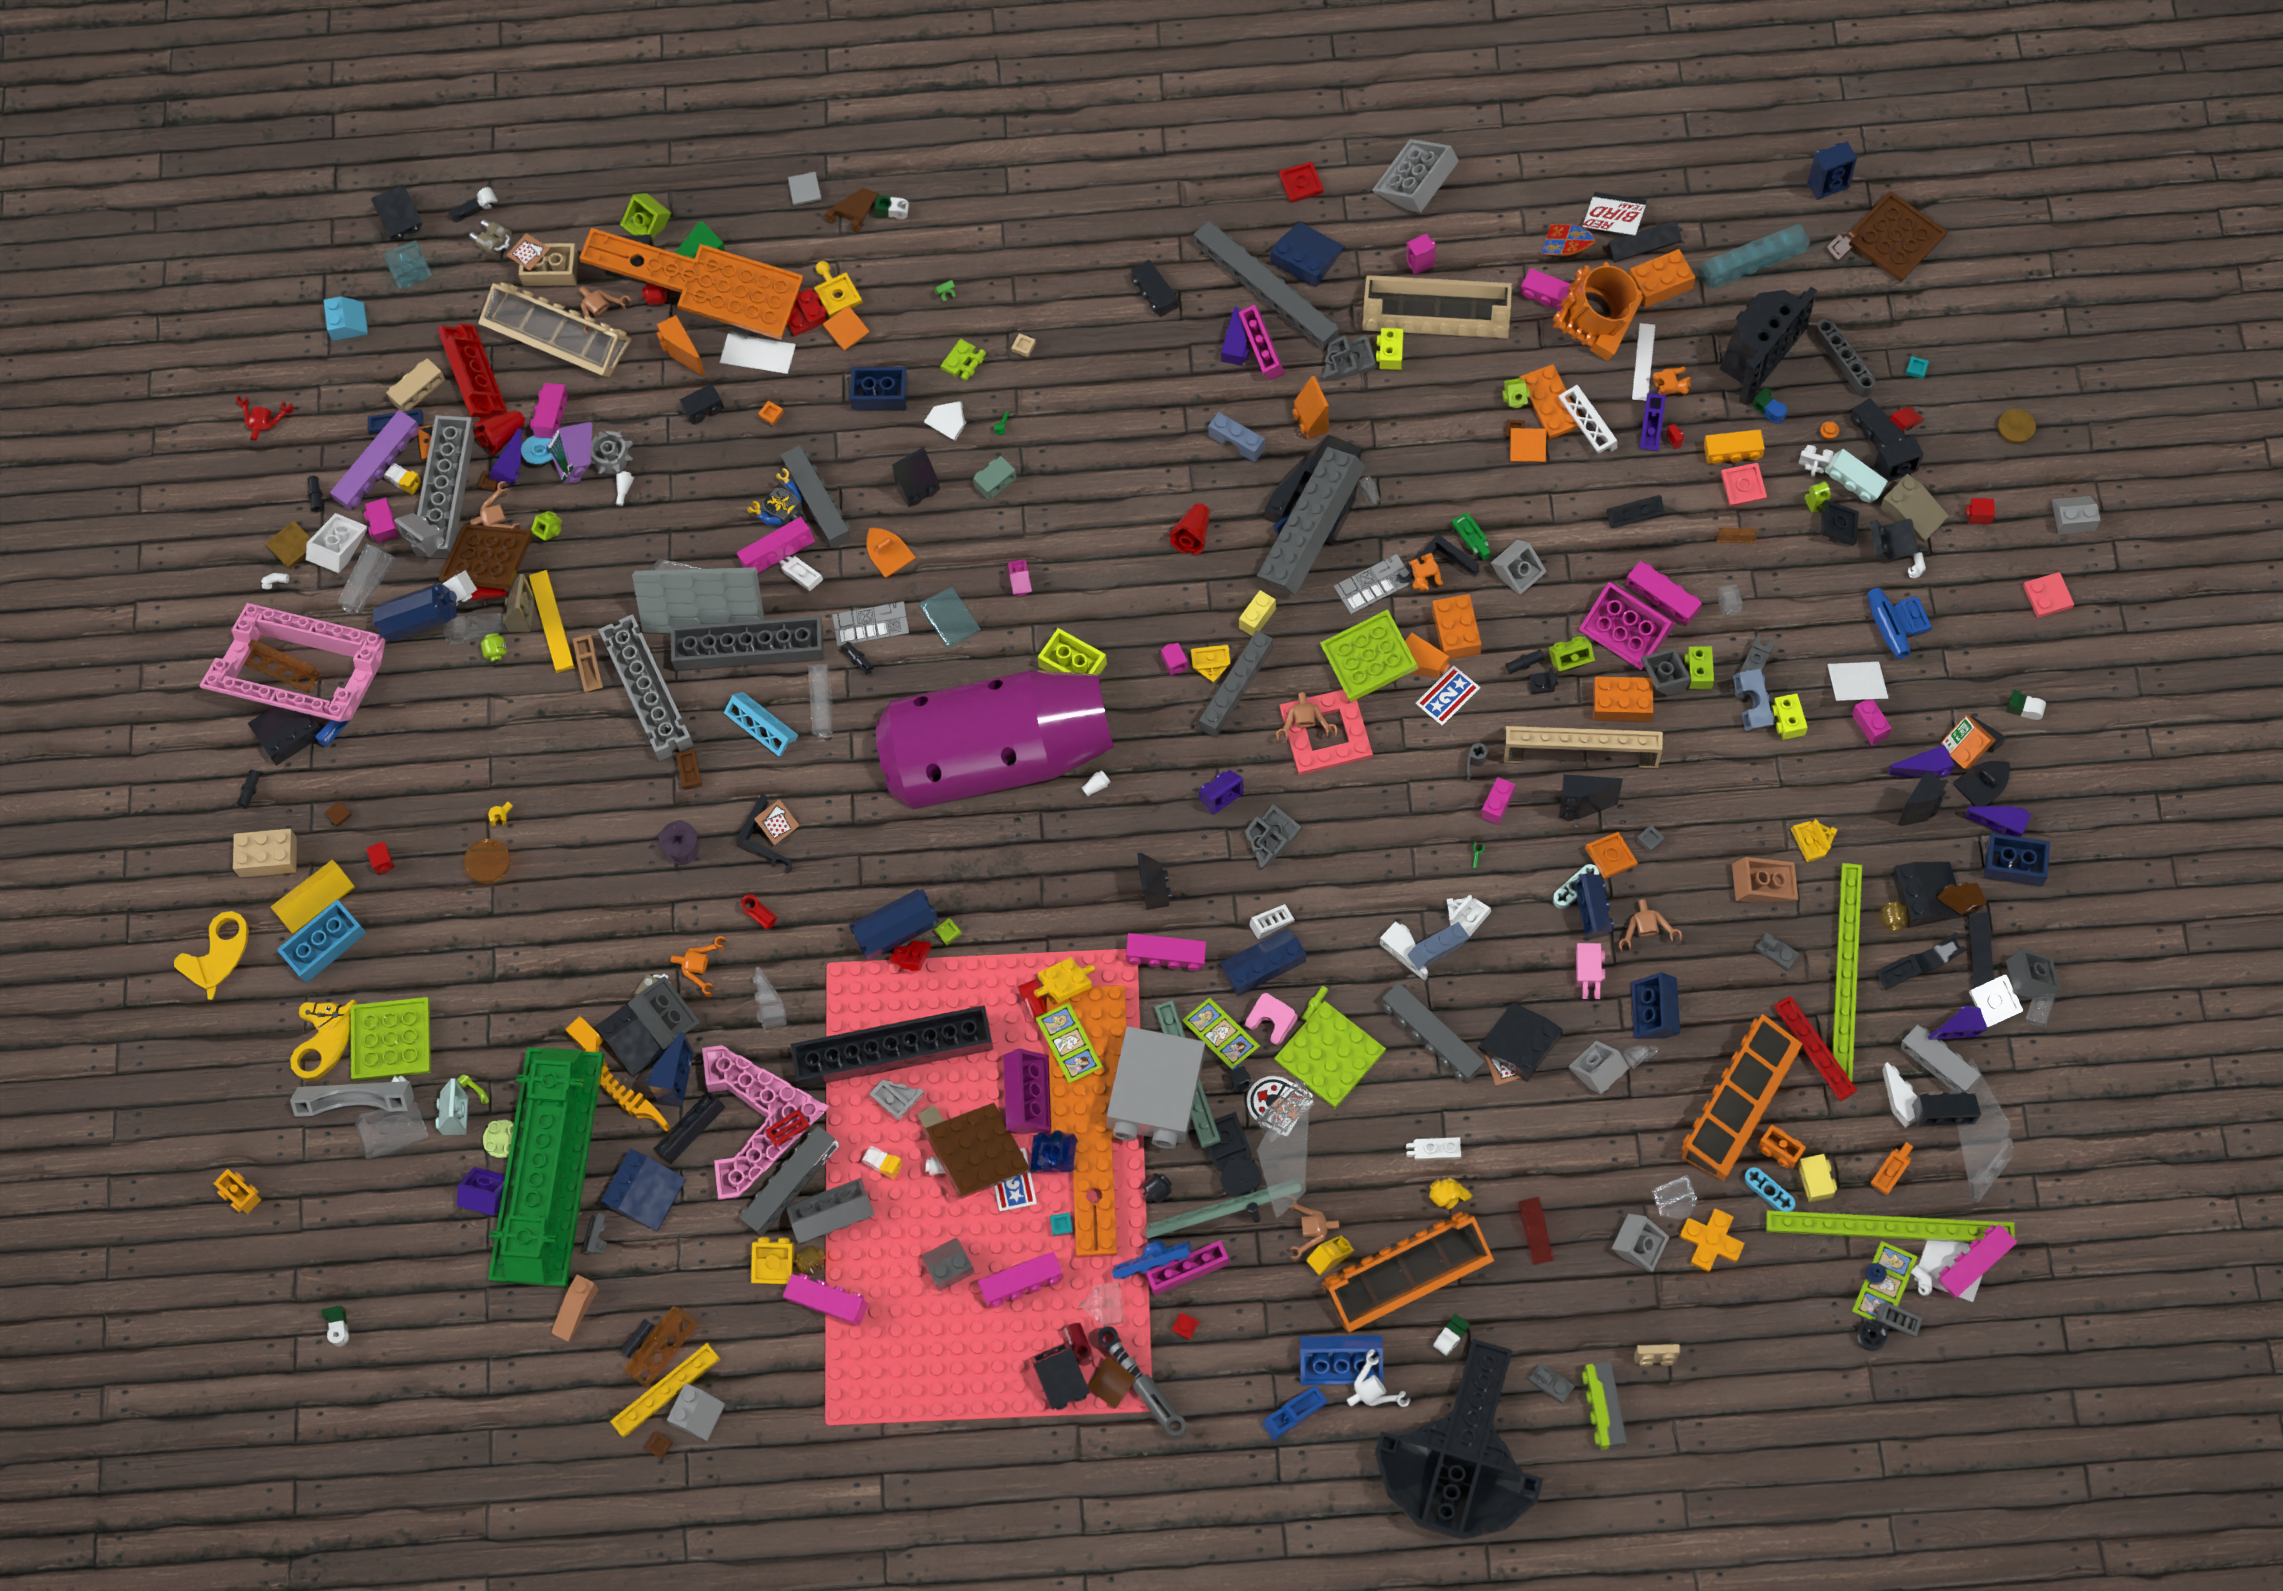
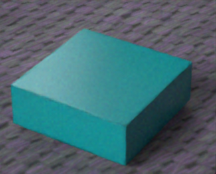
M1911 356L1906 375L1924 379L1929 361Z
M1070 1212L1050 1215L1053 1237L1073 1234Z

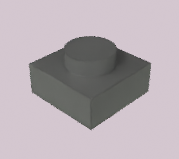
M1652 825L1637 837V841L1650 853L1665 839Z

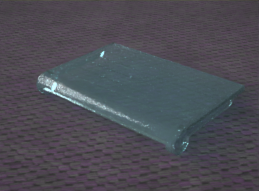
M952 587L919 604L948 648L953 647L954 644L981 630Z

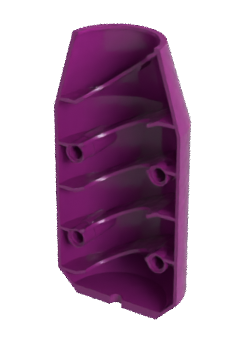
M1027 670L891 700L877 721L875 730L883 773L886 774V785L890 795L911 809H918L1055 779L1114 747L1104 710L1100 675Z

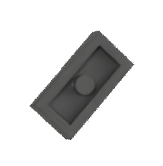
M1769 933L1764 935L1755 950L1786 971L1790 970L1800 955Z
M601 1213L592 1215L581 1251L582 1254L604 1253L607 1242L598 1238V1235L605 1229L606 1221L604 1219L606 1215Z
M1541 1362L1528 1380L1562 1404L1575 1387Z

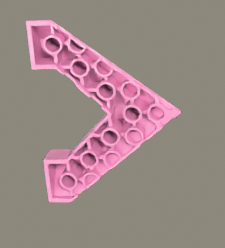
M722 1045L702 1048L708 1093L729 1090L766 1117L765 1123L753 1134L746 1146L734 1158L714 1160L718 1199L736 1198L752 1185L806 1131L804 1130L775 1148L769 1136L765 1133L767 1128L798 1109L809 1126H811L829 1106L817 1101L802 1090L794 1088L788 1082L765 1069L757 1067L751 1061L736 1055ZM799 1116L772 1132V1135L800 1119ZM803 1123L799 1124V1125L796 1126L795 1128H793V1129H791L790 1131H788L787 1133L783 1134L782 1136H780V1137L777 1138L776 1140L780 1139V1138L783 1137L784 1135H786V1134H788L789 1132H791L792 1130L796 1129L797 1127H799V1126L802 1125Z

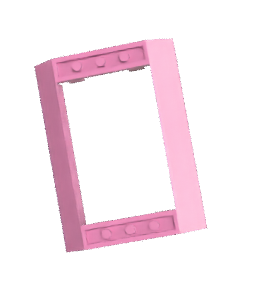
M247 603L232 628L233 643L223 659H214L200 684V688L339 722L351 720L381 665L386 639L380 637L379 634ZM260 635L354 657L355 670L345 689L340 687L336 689L331 703L328 700L236 678Z

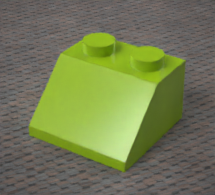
M647 193L635 194L631 198L620 225L632 235L648 234L653 239L665 228L671 212Z

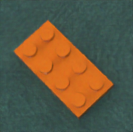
M1554 364L1520 376L1525 381L1526 387H1529L1530 397L1528 399L1543 429H1546V435L1549 439L1580 428L1559 399V395L1567 390ZM1570 396L1565 398L1568 403H1573Z

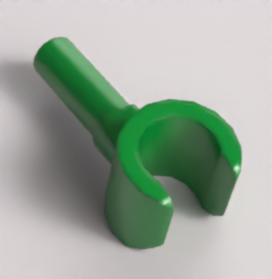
M1005 412L1001 423H995V434H1005V424L1009 412Z
M1475 841L1473 843L1475 853L1472 868L1477 869L1480 853L1484 851L1485 846L1482 843V848L1477 850L1475 848Z

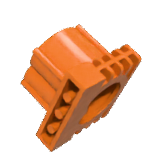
M1605 262L1594 270H1590L1588 265H1585L1583 269H1578L1574 276L1576 278L1575 282H1572L1567 290L1569 292L1568 296H1565L1560 304L1562 307L1561 311H1557L1553 317V328H1560L1563 330L1562 333L1570 334L1572 339L1580 340L1582 345L1587 344L1590 346L1589 350L1609 361L1615 355L1643 296H1641L1642 291L1638 290L1634 280L1628 273L1618 267L1609 266V263ZM1585 294H1595L1604 299L1610 307V317L1605 318L1596 313L1589 305Z

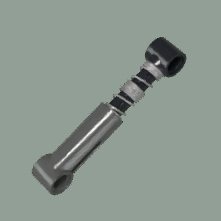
M1111 1326L1103 1327L1098 1333L1101 1348L1109 1352L1112 1357L1117 1359L1118 1364L1136 1377L1132 1385L1133 1389L1164 1428L1168 1437L1173 1440L1182 1439L1186 1434L1184 1419L1177 1413L1149 1374L1143 1375V1371H1140L1137 1367V1362L1132 1356L1128 1355L1127 1349L1123 1348L1124 1345L1118 1336L1117 1330ZM1106 1335L1114 1337L1113 1341L1109 1343L1103 1341V1338ZM1158 1403L1169 1416V1418H1167L1165 1414L1162 1412V1410L1159 1408V1406L1157 1405ZM1176 1423L1182 1426L1178 1432H1173L1170 1429Z

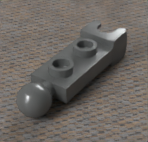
M1758 635L1740 672L1760 668L1762 672L1775 642L1770 641L1767 646H1763L1760 643L1761 636ZM1734 689V694L1738 699H1745L1748 696L1746 693L1737 694L1736 689Z

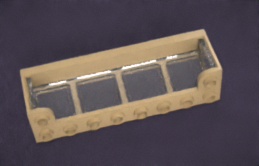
M500 282V285L492 284L478 324L602 376H611L631 341V338L626 336L627 332L611 328L610 325L602 322L599 325L595 323V319L588 316L582 318L577 311L571 309L569 312L565 311L564 306L557 303L551 305L548 303V299L540 296L538 299L534 298V294L523 290V293L517 291L518 287L503 282ZM585 325H589L588 327H586V331H587L589 334H586V333L584 332V326H585Z

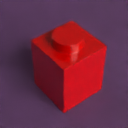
M1971 498L1969 505H1966L1965 515L1969 516V523L1992 524L1995 517L1994 499Z
M384 841L366 848L372 868L376 874H385L395 868L390 850Z

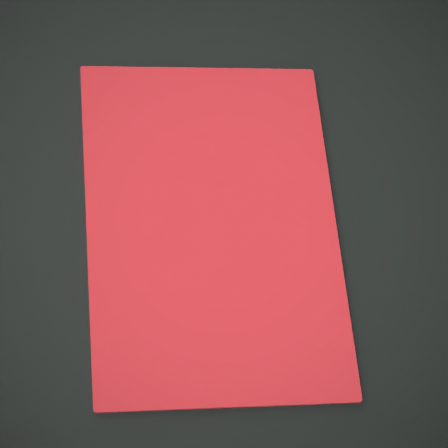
M1126 949L926 958L920 971L901 969L900 965H895L890 960L831 962L827 964L826 1037L985 1005L994 1050L826 1083V1105L829 1106L826 1110V1132L840 1144L826 1161V1191L861 1178L875 1214L867 1220L857 1221L849 1227L836 1229L826 1235V1283L829 1284L828 1287L834 1289L835 1286H839L850 1295L853 1292L864 1296L863 1300L869 1303L860 1326L826 1315L825 1422L828 1426L1151 1412L1132 1386L1116 1409L1089 1389L1090 1393L1086 1395L1087 1398L1079 1402L1073 1400L1067 1403L1068 1406L1061 1410H1056V1408L1052 1410L1030 1360V1357L1065 1342L1069 1343L1064 1328L1070 1324L1081 1322L1093 1353V1360L1090 1364L1086 1366L1079 1365L1088 1386L1107 1356L1117 1362L1115 1357H1112L1109 1352L1101 1348L1098 1340L1099 1331L1105 1326H1111L1117 1330L1118 1336L1124 1345L1123 1348L1127 1349L1128 1355L1132 1356L1137 1362V1367L1140 1371H1143V1375L1149 1374L1152 1378L1149 1282L1146 1272L1140 1273L1138 1271L1132 1273L1133 1275L1126 1279H1121V1277L1114 1279L1112 1274L1116 1264L1140 1257L1147 1244L1145 1232L1147 1225L1146 1198L1143 1195L1145 1191L1142 1187L1145 1182L1144 1136L1137 1134L1134 1141L1118 1138L1112 1139L1117 1255L1077 1257L1072 1141L1052 1142V1131L1029 1134L1011 1132L1019 1149L1025 1148L1037 1204L999 1211L994 1186L959 1199L946 1173L929 1176V1172L925 1171L926 1160L930 1159L931 1156L936 1158L937 1156L925 1136V1128L917 1116L918 1113L935 1105L945 1121L995 1103L1006 1123L1003 1055L1018 1048L1049 1055L1048 1041L1037 1020H1032L1026 1002L1022 1000L1018 985L1036 979L1039 987H1043L1042 982L1038 979V972L1070 957L1081 968L1090 964L1094 965L1095 971L1086 975L1092 982V987L1125 985L1127 1026L1140 1029L1138 965L1125 962ZM1046 994L1042 995V999L1047 1009V998ZM882 1080L891 1081L894 1084L907 1085V1087L917 1090L919 1088L925 1093L899 1121L869 1095ZM869 1146L878 1148L891 1156L894 1155L901 1158L903 1165L895 1179L874 1170L862 1162ZM1091 1189L1088 1191L1086 1198L1091 1203H1097L1102 1198V1193L1098 1189ZM1070 1212L1073 1234L1053 1237L1050 1215ZM957 1237L975 1273L938 1291L921 1255ZM1054 1251L1064 1277L1060 1283L1049 1286V1284L1043 1286L1036 1293H1025L1018 1300H1007L1003 1302L1002 1306L997 1308L987 1307L978 1280ZM1106 1335L1103 1341L1107 1343L1112 1342L1114 1337ZM1083 1350L1078 1354V1356L1082 1358L1086 1357L1089 1352Z

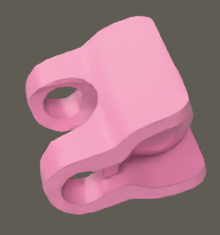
M1263 993L1248 1016L1245 1026L1253 1030L1264 1020L1273 1021L1275 1029L1271 1035V1042L1278 1046L1292 1029L1298 1017L1295 1011L1285 1003L1268 993Z

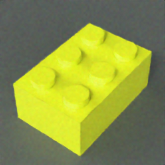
M1059 628L1038 656L1039 667L1046 671L1100 675L1107 665L1106 654Z

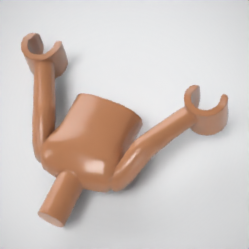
M585 286L579 289L585 297L581 303L584 318L585 316L590 317L588 310L596 317L601 315L609 308L607 301L620 304L624 309H626L624 302L627 301L632 304L628 296H622L618 299L601 290L590 293ZM586 324L584 332L586 336L590 337L587 330L592 329L595 331V328Z
M501 481L498 483L497 491L482 505L480 516L470 520L471 525L483 524L484 526L521 528V525L518 523L512 526L500 524L506 522L500 504L489 507L501 494L507 495L509 493V489L502 490V487L507 486L506 482Z
M1301 692L1298 694L1299 704L1290 708L1283 729H1279L1276 732V740L1279 741V736L1284 735L1287 741V732L1294 717L1296 727L1304 728L1314 726L1316 724V716L1317 720L1326 729L1327 737L1330 730L1335 732V736L1337 735V726L1328 724L1317 705L1307 703L1306 693Z
M1641 899L1638 901L1640 912L1635 913L1631 917L1626 936L1619 942V948L1622 952V946L1627 944L1629 950H1631L1630 940L1635 924L1639 937H1649L1658 934L1657 920L1670 934L1671 942H1673L1674 935H1678L1681 941L1682 933L1680 930L1673 929L1659 912L1648 910L1646 900Z
M1288 1196L1285 1200L1292 1201L1294 1204L1286 1206V1209L1290 1211L1296 1209L1309 1215L1301 1217L1303 1238L1316 1237L1300 1248L1292 1247L1290 1249V1252L1298 1253L1297 1256H1292L1291 1260L1298 1261L1303 1252L1325 1239L1328 1229H1339V1221H1327L1321 1211L1301 1206L1296 1203L1295 1197Z

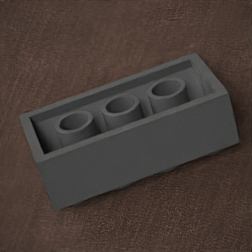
M861 1178L786 1206L790 1223L799 1244L810 1242L815 1237L828 1235L836 1229L849 1227L852 1223L867 1220L875 1215Z

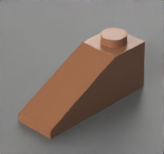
M576 1275L566 1293L551 1331L552 1335L570 1342L599 1290L595 1283Z

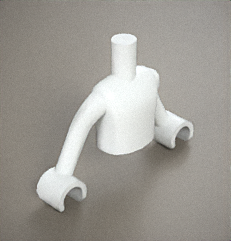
M1373 1349L1367 1352V1362L1354 1384L1356 1394L1347 1399L1349 1405L1353 1406L1361 1400L1369 1406L1397 1401L1402 1407L1409 1405L1410 1398L1406 1400L1400 1399L1405 1396L1404 1391L1399 1392L1398 1395L1382 1396L1386 1393V1389L1376 1375L1363 1381L1371 1366L1379 1361V1356L1376 1358L1370 1357L1375 1351Z

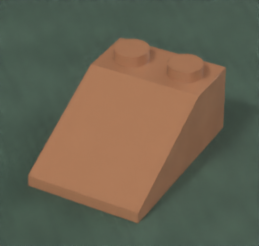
M1744 857L1732 864L1736 901L1760 903L1798 900L1794 862Z

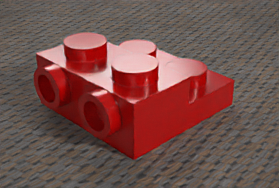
M811 288L798 293L787 324L794 337L826 322L825 316L828 315L824 305L820 306L818 303L821 301L817 291L813 292Z

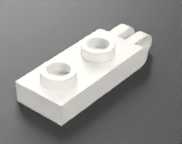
M788 556L785 558V561H779L781 570L808 591H811L823 580L821 574L796 556L793 558Z
M1460 1137L1415 1139L1414 1143L1406 1144V1149H1414V1151L1406 1152L1407 1157H1415L1416 1161L1461 1159Z

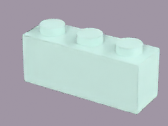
M1844 449L1834 454L1825 470L1832 479L1839 481L1847 490L1854 492L1862 501L1868 503L1878 499L1887 483L1886 479Z

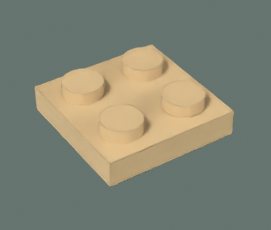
M1679 1344L1637 1346L1634 1355L1635 1364H1640V1366H1652V1363H1661L1662 1366L1673 1365L1680 1354Z

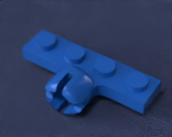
M1153 1240L1152 1243L1149 1241L1145 1245L1140 1257L1116 1264L1112 1270L1114 1279L1119 1277L1126 1279L1132 1276V1273L1138 1271L1144 1273L1149 1271L1151 1267H1163L1175 1259L1178 1261L1184 1260L1189 1257L1192 1245L1190 1241L1165 1248L1166 1244L1160 1240Z

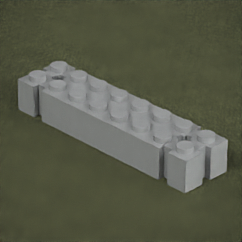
M632 614L619 620L620 625L614 627L613 624H609L598 630L656 756L661 761L672 756V751L675 749H679L681 752L694 745Z

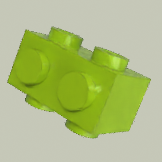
M1582 636L1574 637L1568 642H1557L1554 646L1549 647L1552 665L1559 672L1595 661L1591 643Z
M1712 646L1689 647L1688 653L1684 654V665H1688L1687 672L1691 678L1689 689H1712L1714 683Z

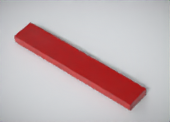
M1789 996L1774 1005L1776 1012L1795 1039L1802 1043V1049L1838 1100L1842 1102L1857 1092L1856 1087L1793 998Z

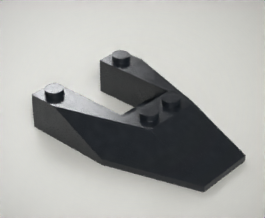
M1328 434L1287 473L1275 489L1265 507V519L1277 523L1288 515L1296 497L1301 496L1327 447L1355 455L1360 461L1362 448ZM1358 482L1324 543L1333 546L1356 501Z

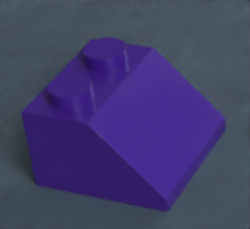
M1231 770L1221 772L1214 781L1205 783L1200 788L1199 799L1211 814L1214 815L1244 794L1243 778Z
M474 1167L458 1185L456 1206L464 1207L467 1210L479 1211L485 1215H495L500 1209L506 1175Z

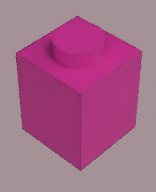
M1179 643L1168 644L1161 649L1162 659L1171 676L1188 669L1187 659Z

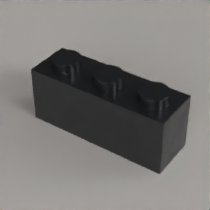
M1150 259L1131 269L1132 277H1130V280L1135 287L1140 289L1142 298L1148 300L1153 313H1157L1161 318L1179 308L1177 296Z
M1868 398L1852 410L1850 417L1852 423L1863 431L1864 436L1875 444L1878 451L1884 444H1892L1902 437H1907L1871 398Z
M1925 1093L1919 1095L1912 1104L1918 1127L1975 1124L1981 1116L1975 1093H1941L1939 1095Z

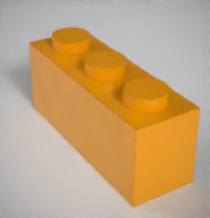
M1761 430L1706 435L1704 440L1707 464L1763 458L1765 448Z

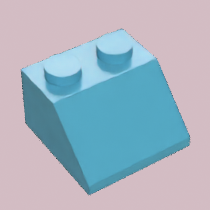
M342 296L324 300L327 331L333 341L368 335L364 302Z

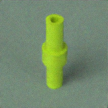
M1321 986L1316 996L1311 998L1308 1008L1301 1017L1303 1021L1306 1022L1322 1004L1321 1001L1328 992L1326 987Z

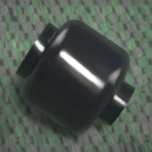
M1154 1173L1143 1183L1142 1187L1145 1191L1143 1195L1149 1202L1154 1200L1160 1203L1172 1192V1183L1163 1173L1160 1175Z

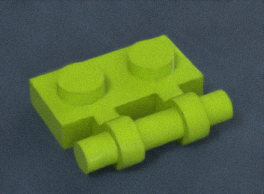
M960 339L941 364V370L954 377H957L961 372L963 374L960 378L963 381H967L975 373V368L984 361L983 357L986 355V352L980 349L977 354H974L976 347ZM969 360L972 361L969 366H965Z

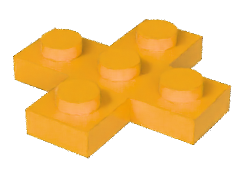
M1714 1209L1707 1226L1693 1219H1687L1679 1238L1698 1246L1690 1264L1710 1272L1717 1255L1735 1263L1737 1262L1745 1243L1726 1235L1734 1218L1733 1216Z

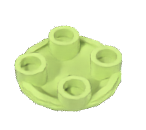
M498 1120L489 1123L483 1135V1145L490 1155L497 1158L509 1157L514 1122Z

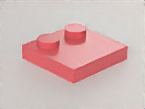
M1758 463L1721 471L1730 507L1767 499Z
M2060 572L2027 581L2023 584L2037 618L2067 610L2074 606V602Z

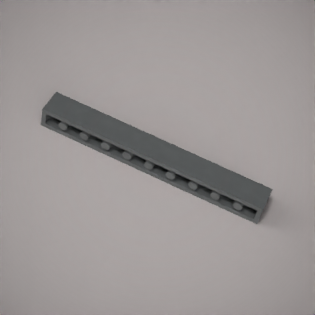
M1208 221L1194 233V244L1320 349L1324 351L1328 347L1329 342L1339 337V328L1334 321L1328 320L1322 311L1316 310L1307 299L1299 296L1295 289L1288 287L1285 281L1280 277H1276L1270 268L1264 267L1255 256L1252 257L1248 254L1247 250L1243 246L1236 244L1230 235H1225L1218 225H1213Z

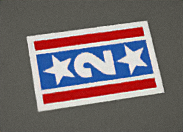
M1453 665L1416 704L1443 725L1481 687Z
M1025 1148L1020 1149V1151L1022 1152L1026 1162L1028 1163ZM1030 1171L1027 1174L994 1186L999 1211L1037 1204Z

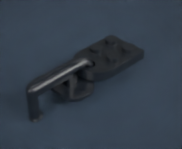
M1236 1112L1214 1120L1221 1142L1207 1146L1215 1168L1222 1173L1220 1182L1223 1190L1231 1197L1240 1194L1242 1196L1250 1194L1251 1190L1258 1188L1262 1183V1176L1258 1166L1251 1162V1149ZM1255 1202L1249 1203L1246 1207L1247 1211L1250 1213L1252 1221L1259 1223L1261 1216L1258 1211V1204Z

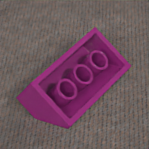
M1020 1048L1004 1054L1006 1131L1019 1134L1051 1132L1049 1055Z

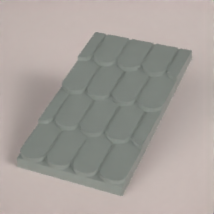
M658 559L650 571H635L632 574L643 633H671V627L765 620L756 567L702 569Z

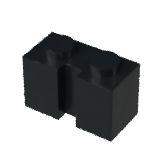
M712 383L679 399L692 425L703 421L705 415L709 413L711 415L717 414L724 409L722 399Z

